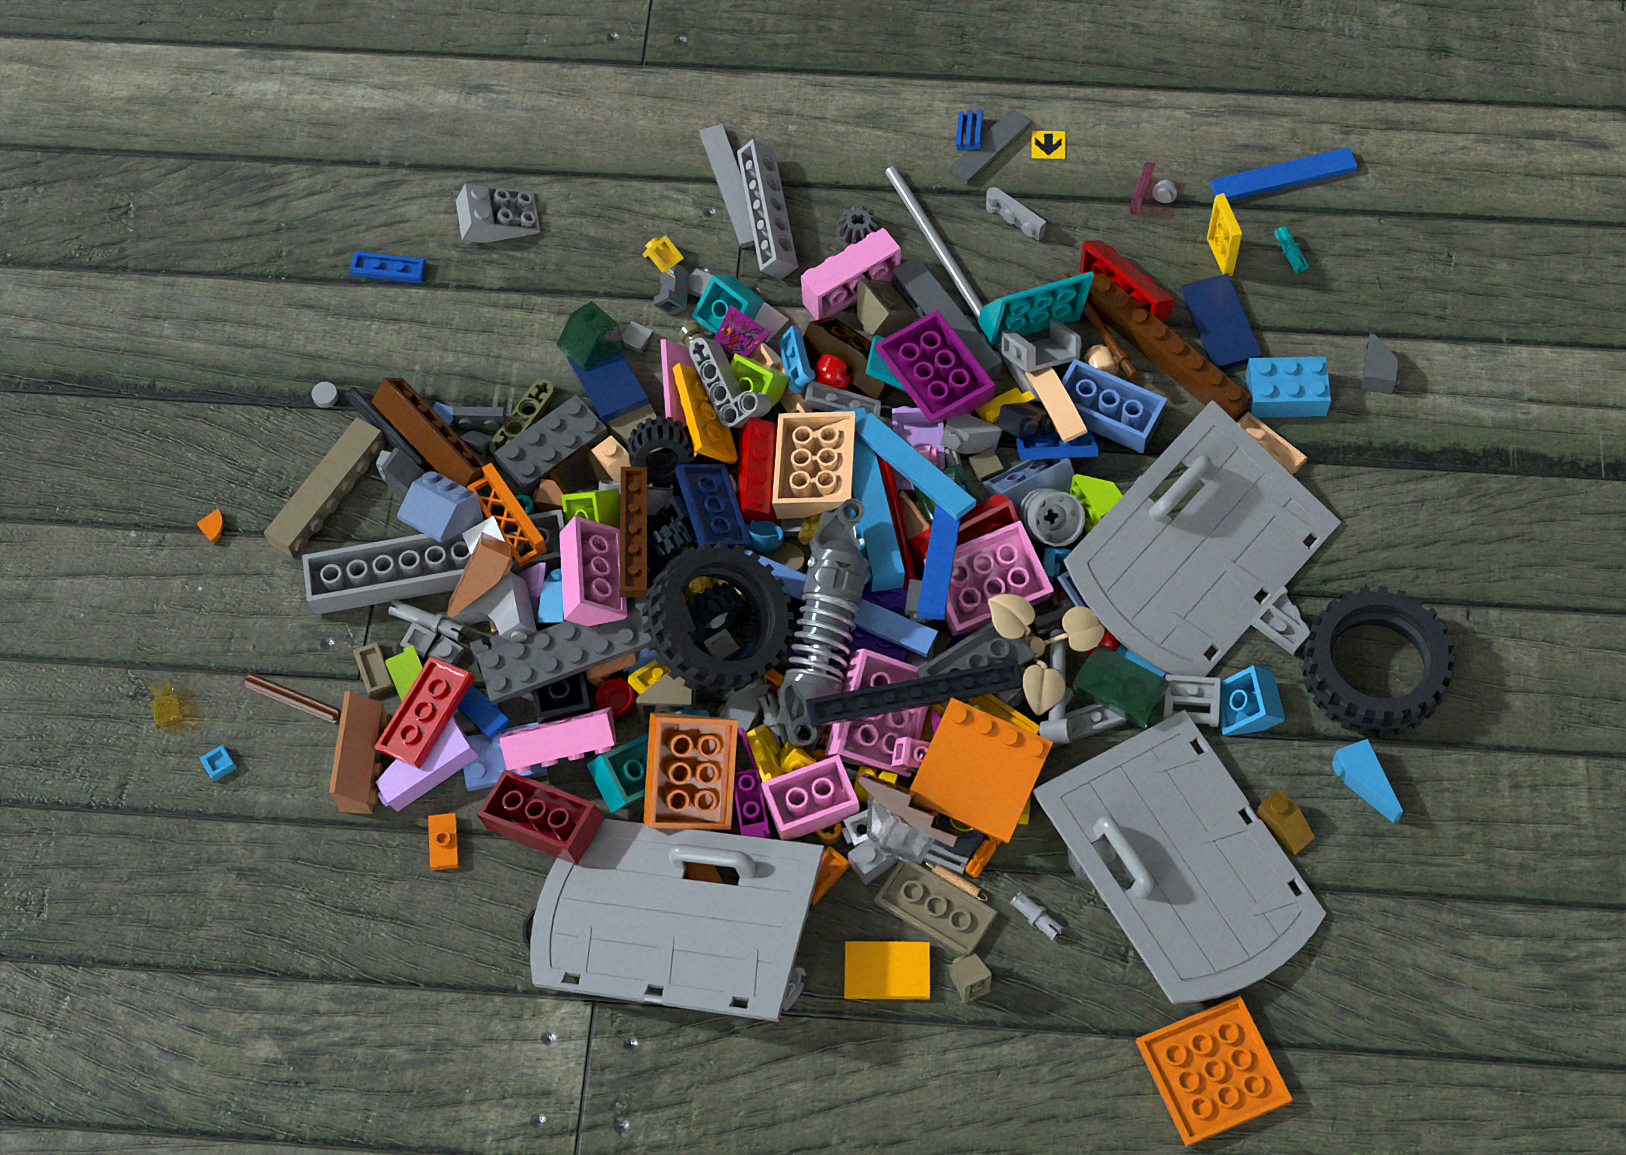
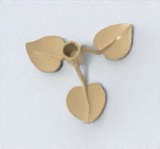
M1012 594L994 596L988 599V604L991 609L994 627L998 633L1007 639H1017L1022 636L1036 655L1035 659L1029 663L1034 662L1037 665L1029 666L1023 675V688L1030 707L1036 715H1041L1062 699L1065 692V682L1057 670L1047 669V664L1037 659V657L1044 653L1046 645L1065 638L1069 639L1070 647L1073 650L1079 652L1088 651L1101 641L1105 626L1098 620L1091 609L1078 606L1069 609L1063 617L1062 625L1067 633L1043 641L1038 636L1029 637L1030 628L1027 625L1034 621L1035 612L1032 605L1026 599Z

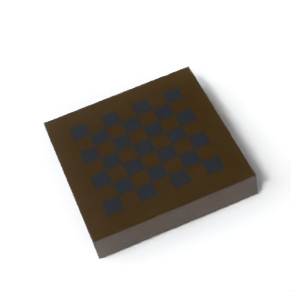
M588 445L549 474L564 495L599 490V481H613Z

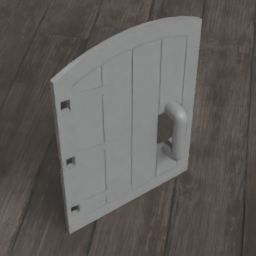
M1211 400L1146 472L1136 479L1133 486L1063 561L1086 604L1110 633L1131 652L1168 675L1205 677L1251 625L1252 618L1282 585L1285 586L1341 521L1221 407ZM1181 461L1188 469L1158 501L1153 502L1148 496ZM1200 479L1205 485L1172 520L1167 514ZM1311 534L1316 540L1308 548L1303 541ZM1262 589L1268 595L1259 604L1253 597ZM1212 646L1218 652L1209 661L1203 654Z
M1185 710L1032 791L1172 1004L1198 1002L1221 997L1241 990L1265 978L1280 968L1302 948L1326 915L1322 906L1262 820L1257 817L1250 807V803ZM1195 739L1204 751L1200 755L1196 753L1190 744ZM1242 809L1246 811L1252 823L1246 825L1239 815ZM1104 835H1106L1135 879L1133 886L1125 892L1122 891L1092 846L1093 843L1102 839ZM1292 880L1302 892L1297 897L1288 885Z
M604 819L578 865L557 858L547 876L538 900L531 934L530 963L533 985L554 990L637 1002L646 1001L665 1006L779 1022L825 848L823 845L702 830L649 828L644 823ZM685 862L733 867L740 876L738 886L684 879L687 869ZM567 975L580 977L579 984L565 983ZM649 988L663 989V995H648ZM734 999L748 1001V1008L732 1007Z

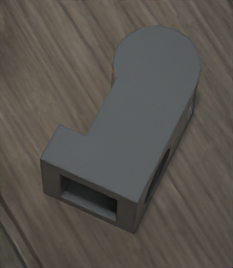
M676 265L661 274L660 294L654 296L653 301L654 306L671 316L686 309L690 281L686 268Z

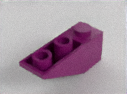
M758 769L735 772L734 794L741 836L770 839Z

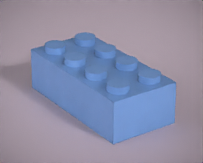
M1074 359L1061 383L1071 398L1086 429L1143 454L1165 414L1167 398Z

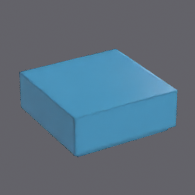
M223 744L199 758L213 782L237 769Z

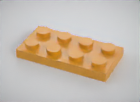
M679 362L673 367V372L695 452L728 464H733L738 460L730 427H725L720 422L697 369Z

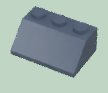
M1067 458L1030 459L982 483L990 497L1000 493L1010 498L1018 516L1022 500L1029 492L1037 488H1052L1070 494L1072 476L1075 473L1070 459Z
M435 471L427 472L421 478L412 482L397 513L399 520L440 543L484 521L478 494Z

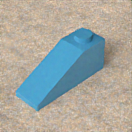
M1368 739L1337 749L1332 761L1336 775H1341L1344 784L1392 823L1398 822L1403 810Z

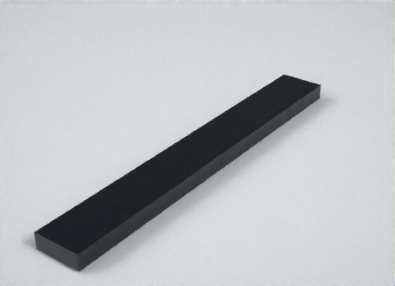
M1012 660L806 700V707L811 727L815 728L946 703L951 698L962 700L1019 689L1023 687V679L1018 661Z

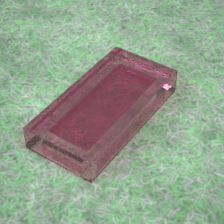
M1147 162L1144 165L1132 197L1130 212L1133 215H1140L1153 180L1154 163Z

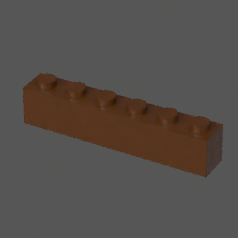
M384 378L372 403L394 425V428L408 440V443L418 450L426 462L430 463L439 474L465 488L484 477L482 467L486 466V464L403 378ZM480 488L479 490L476 491V492L478 493V495H479V493H480V491H481L482 488Z

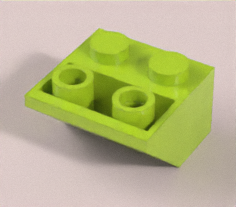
M1079 474L1072 476L1070 494L1074 495L1082 504L1085 512L1084 528L1089 533L1123 495L1114 482Z

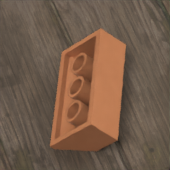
M345 691L329 794L339 812L372 814L373 805H377L379 798L376 781L382 775L380 758L381 754H383L374 747L389 724L390 715L386 713L382 703L351 691Z

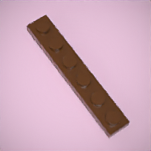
M621 467L620 597H645L647 593V467Z

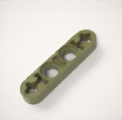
M539 379L531 385L491 440L489 450L495 461H497L494 453L497 451L496 448H501L534 425L555 397L553 384L549 380ZM545 389H547L548 393L543 392L539 396V390L544 391ZM528 406L536 408L535 413L532 415H524L522 411ZM514 425L521 426L522 430L518 434L513 435L508 432Z

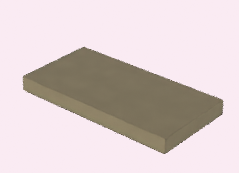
M904 855L874 899L876 905L961 956L966 954L968 956L973 955L998 916V911Z

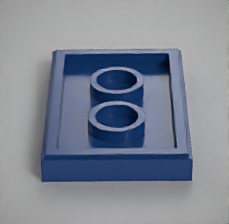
M1087 431V433L1065 444L1059 433H1054L1053 435L1046 434L1045 436L1038 435V437L1036 435L1034 437H1016V446L1020 460L1098 456V446L1091 431Z

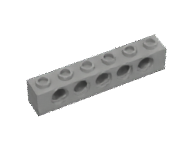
M752 139L738 150L737 154L760 272L782 280L798 268L778 164L773 147Z

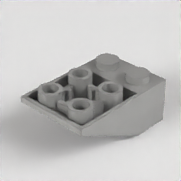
M465 183L456 199L461 238L464 241L487 243L540 232L534 192Z

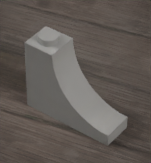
M510 571L507 576L502 575L500 581L454 617H451L467 627L481 621L492 620L498 629L499 636L514 643L525 641L527 635L537 632L527 582Z

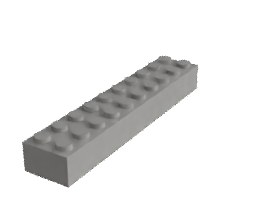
M562 509L527 515L543 537L547 552L521 567L512 558L513 564L510 572L517 575L539 563H546L548 573L561 569L560 532L565 527ZM506 523L504 533L516 536L518 526ZM462 533L443 543L426 534H419L302 555L307 602L313 615L390 602L394 599L401 600L455 590L471 554ZM519 543L517 548L520 557L533 550L530 544Z

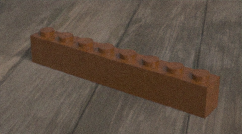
M1101 273L1092 281L1087 300L1099 317L1204 406H1207L1213 400L1235 422L1248 411L1251 396L1106 275Z

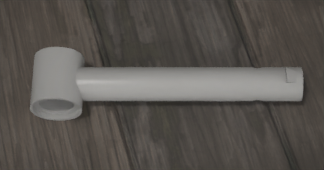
M1060 629L1053 630L1051 638L1066 632ZM1067 638L1050 644V669H1055L1062 675L1065 688ZM1065 692L1062 699L1056 705L1049 708L1048 721L1040 723V736L1053 741L1052 745L1067 744L1073 741L1071 722L1069 719H1065Z

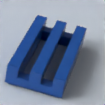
M977 109V113H973V110H968V114L965 115L963 111H959L956 137L957 151L981 149L984 117L982 109ZM973 120H977L975 143L971 144ZM965 121H967L966 141L963 144Z

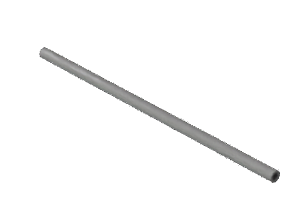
M896 166L889 167L885 172L978 320L981 308L984 307ZM1002 342L994 344L995 349L1000 354L1022 392L1025 393L1030 390L1035 396V402L1041 401L1029 383L1025 371L1002 355Z

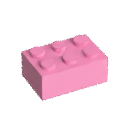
M839 755L761 783L764 800L782 841L796 839L859 813L858 799Z

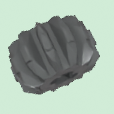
M863 205L860 209L852 206L851 211L844 210L843 217H839L838 233L840 237H843L845 244L849 242L856 244L865 239L868 234L879 231V219L874 215L872 209L865 211Z

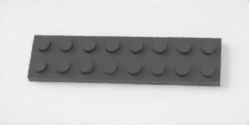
M681 591L678 599V612L683 629L688 633L696 630L683 591ZM645 597L627 598V617L622 620L592 626L565 621L527 635L525 641L516 643L511 641L476 654L491 703L493 705L648 648L647 643L651 640L649 633H643L642 627L648 621V616H642V608L649 600Z

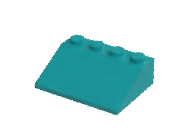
M1091 271L1000 297L982 307L978 324L989 345L1001 343L1002 331L1011 329L1022 337L1049 329L1050 319L1055 318L1062 324L1080 320L1094 274Z

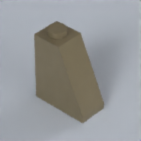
M648 404L603 424L607 428L608 436L612 435L621 446L628 450V438L631 437V431L633 429L637 430L636 425L638 423H646L645 419L647 418L656 419V414L651 404ZM657 448L652 450L650 453L654 455H665L670 453L672 450L668 448Z

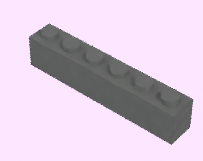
M918 256L892 270V284L920 319L939 310L990 379L993 380L1001 375L1002 358L1000 354L989 347L984 334L977 332L971 318L962 313L954 297L950 298L946 293L945 286L940 280L934 278L927 263H922Z

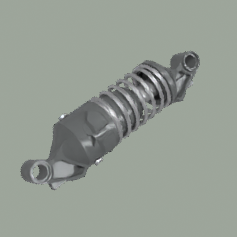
M855 498L844 501L834 513L823 511L819 529L814 533L809 542L812 553L808 561V571L802 596L806 605L799 608L804 614L803 619L797 620L798 625L803 627V632L798 631L794 633L795 637L803 640L806 645L794 644L791 646L793 651L808 655V659L801 657L789 658L791 664L805 667L806 669L787 670L784 681L777 690V700L780 706L777 723L785 725L790 743L800 748L811 744L817 736L816 727H811L806 700L842 693V681L845 679V676L840 670L847 667V662L843 657L850 654L849 648L845 645L853 641L852 636L849 634L856 627L852 619L858 616L857 611L859 610L864 586L867 581L869 561L857 548L849 533L850 529L864 515L865 508L863 504ZM845 507L853 508L856 517H847L844 512ZM839 649H843V650L845 651V652H843V653H832V652H831V651H834V652H835V651H838ZM833 658L841 662L842 665H829V660ZM827 671H830V672H832V673L838 675L839 678H836V677H834V676L828 675V674H827ZM798 727H803L808 731L809 737L807 741H802L797 737L796 731Z

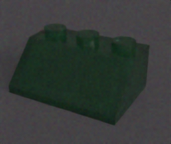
M1099 645L1083 664L1073 682V690L1079 695L1146 729L1171 682Z

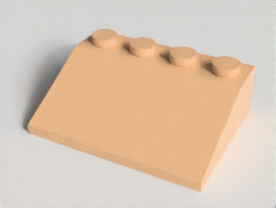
M855 411L784 413L778 415L772 500L777 519L809 517L823 511L839 508L844 501L852 498Z

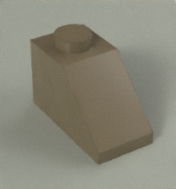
M976 954L972 956L962 955L953 960V964L950 965V976L964 1003L990 992L992 975Z

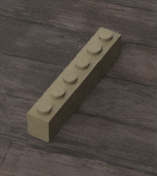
M356 417L263 532L269 545L293 559L306 548L311 536L321 529L327 516L337 509L339 501L352 490L355 481L368 470L370 462L384 449L386 442L381 430Z

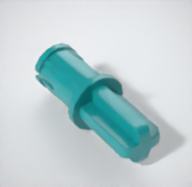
M1285 226L1280 227L1274 234L1283 249V256L1287 257L1296 274L1305 271L1309 264L1301 253L1300 244L1295 242L1288 228Z

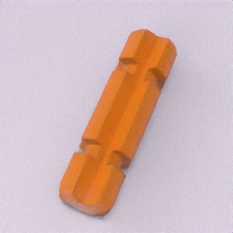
M987 835V839L983 840L973 855V860H970L967 864L965 872L977 878L982 872V866H986L997 846L1001 843L1000 840Z

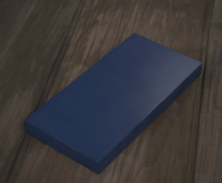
M1228 273L1181 285L1180 292L1209 362L1219 370L1248 363L1249 358H1262L1261 350Z
M613 338L567 357L571 369L602 423L650 404L646 393Z
M677 464L675 472L698 545L710 543L711 548H713L719 542H726L727 549H733L736 545H739L750 551L752 543L726 464Z

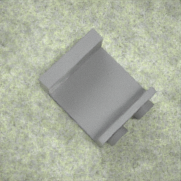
M1055 318L1050 319V338L1035 342H1028L1011 329L1002 331V355L1025 372L1072 362L1074 359L1080 360V349L1082 347L1080 336Z

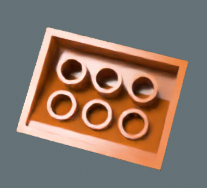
M650 713L643 820L649 828L731 830L738 730L737 719Z

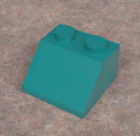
M731 274L712 275L691 316L716 335L730 305L752 320H755L764 300Z

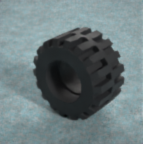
M656 416L654 420L650 417L645 419L646 423H638L636 425L637 430L633 429L630 433L631 437L628 438L630 466L647 467V485L654 483L655 487H660L661 484H665L667 487L671 486V482L679 483L675 472L677 464H693L694 450L689 429L686 426L683 427L681 421L677 420L674 422L673 418L668 416L666 419H662V416ZM657 448H668L672 450L670 453L665 455H654L650 453L652 450Z

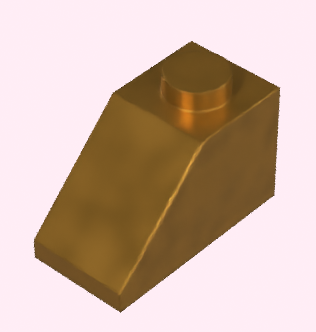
M1280 789L1259 805L1257 817L1262 820L1269 832L1294 856L1315 839L1299 807Z

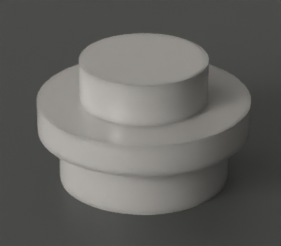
M1161 180L1153 187L1152 194L1157 201L1170 203L1175 200L1177 189L1173 182Z

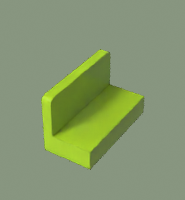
M413 645L404 648V653L385 661L401 701H403L423 668Z

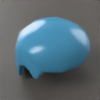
M752 520L749 526L746 525L752 543L751 549L755 552H772L783 542L784 531L774 522H756Z

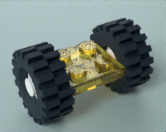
M679 521L678 524L672 522L669 527L665 525L661 527L659 532L654 531L652 537H647L648 580L653 582L678 556L680 557L686 550L692 547L696 550L699 547L694 529L688 522ZM699 577L689 582L682 590L696 630L686 634L696 646L700 644L703 646L705 640L725 628L731 632L734 630L735 625L741 623L740 619L746 615L747 605L734 586L729 583L727 584V582H722L720 585L713 577Z

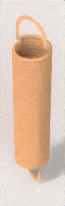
M926 862L928 866L932 865L934 867L933 864ZM937 864L935 869L933 868L932 873L974 898L980 899L977 895L981 888H978L968 880L966 881L940 864ZM983 894V895L986 897V899H985V900L980 899V900L986 901V900H987V896H986L985 894Z

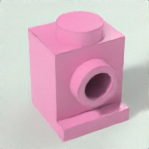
M910 737L895 739L892 766L918 771L931 743L911 739Z

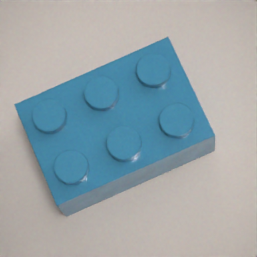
M1326 357L1249 358L1245 375L1247 393L1251 396L1249 412L1253 416L1306 417L1327 415L1331 396Z

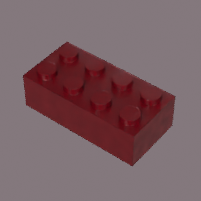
M506 769L503 770L476 814L487 830L575 865H578L604 821V817L595 803L507 771Z

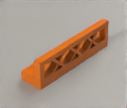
M489 463L482 467L484 477L467 486V489L477 493L476 491L487 484L490 485L492 488L490 498L478 495L481 510L487 519L494 516L504 541L511 544V554H514L513 558L521 567L547 552L543 537L492 463ZM493 504L505 507L503 517L491 514ZM506 523L518 526L516 536L504 533ZM519 543L530 544L533 548L532 551L522 557L517 552Z

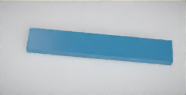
M871 412L855 424V435L955 520H958L976 506V500Z

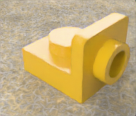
M666 235L661 239L655 237L645 245L647 250L642 254L645 258L649 256L662 273L684 259Z
M789 742L781 749L779 769L786 773L816 763V760L811 758L802 748L795 747Z

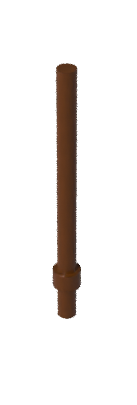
M1065 273L1062 275L1061 280L1070 278L1071 275ZM1086 299L1083 312L1113 353L1114 361L1118 367L1124 369L1130 379L1137 378L1139 373L1131 363L1130 355L1126 350H1122Z

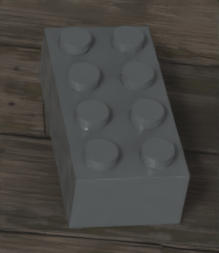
M575 395L494 453L498 467L523 495L533 499L534 490L536 487L539 488L541 479L551 480L549 474L587 445L592 450L609 436L605 425Z

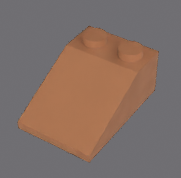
M484 532L481 533L451 596L447 616L454 617L498 583L502 574L508 575L514 554H511V544Z

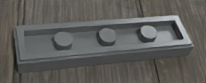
M1012 108L982 136L981 149L967 150L949 167V172L968 185L1030 127L1031 121Z

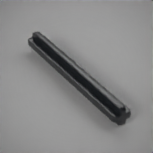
M351 387L345 392L347 400L372 426L382 431L384 439L393 448L400 449L421 469L425 468L426 462L424 458L357 388Z

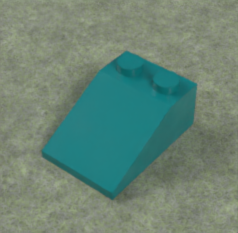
M649 733L610 750L587 764L611 814L645 798Z

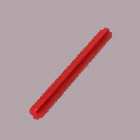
M876 453L905 571L902 589L908 591L909 580H916L894 471L893 467Z

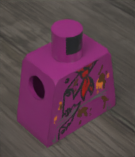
M730 305L714 340L720 343L730 363L735 354L749 357L760 343H764L767 340L770 332Z

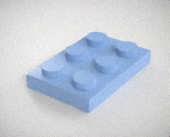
M538 722L504 729L490 741L483 734L468 736L467 738L479 757L463 767L467 790L473 791L494 786L503 770H507L499 738L506 732L538 725ZM541 763L531 765V770L516 774L531 779L548 775L547 766L542 767Z

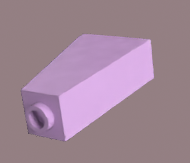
M454 715L451 716L420 769L396 759L376 781L380 789L377 795L386 807L390 805L397 812L479 757Z

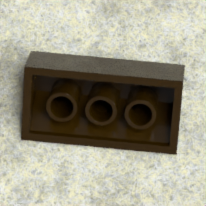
M835 317L810 321L803 335L808 358L819 361L822 355L829 354L843 361L847 365L846 376L851 375L849 385L862 390L866 397L880 400L887 398L896 389V387L866 374L871 341Z

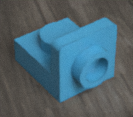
M1061 546L1045 547L1043 569L1051 586H1053V579H1057L1059 576L1060 565L1066 566L1063 560L1071 553L1070 549H1065Z

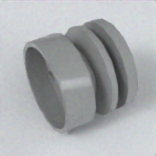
M1037 488L1029 492L1022 500L1018 510V519L1021 521L1029 538L1051 546H1065L1074 542L1081 534L1085 524V512L1081 502L1074 495L1052 488Z

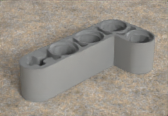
M696 338L691 342L689 346L690 356L722 425L725 427L742 428L750 417L760 419L770 411L771 399L767 394L753 391L742 392L719 342L704 338Z

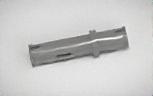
M394 599L391 603L396 608L389 607V615H394L409 622H415L437 635L442 634L460 642L463 636L459 634H465L466 627L464 625L449 621L441 614L436 616L397 599Z

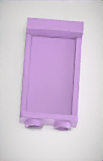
M908 406L893 408L892 431L913 448L927 445L938 447V469L945 474L944 446L940 445L944 433L943 420L930 423L919 408ZM893 467L898 493L904 490L911 501H920L927 496Z

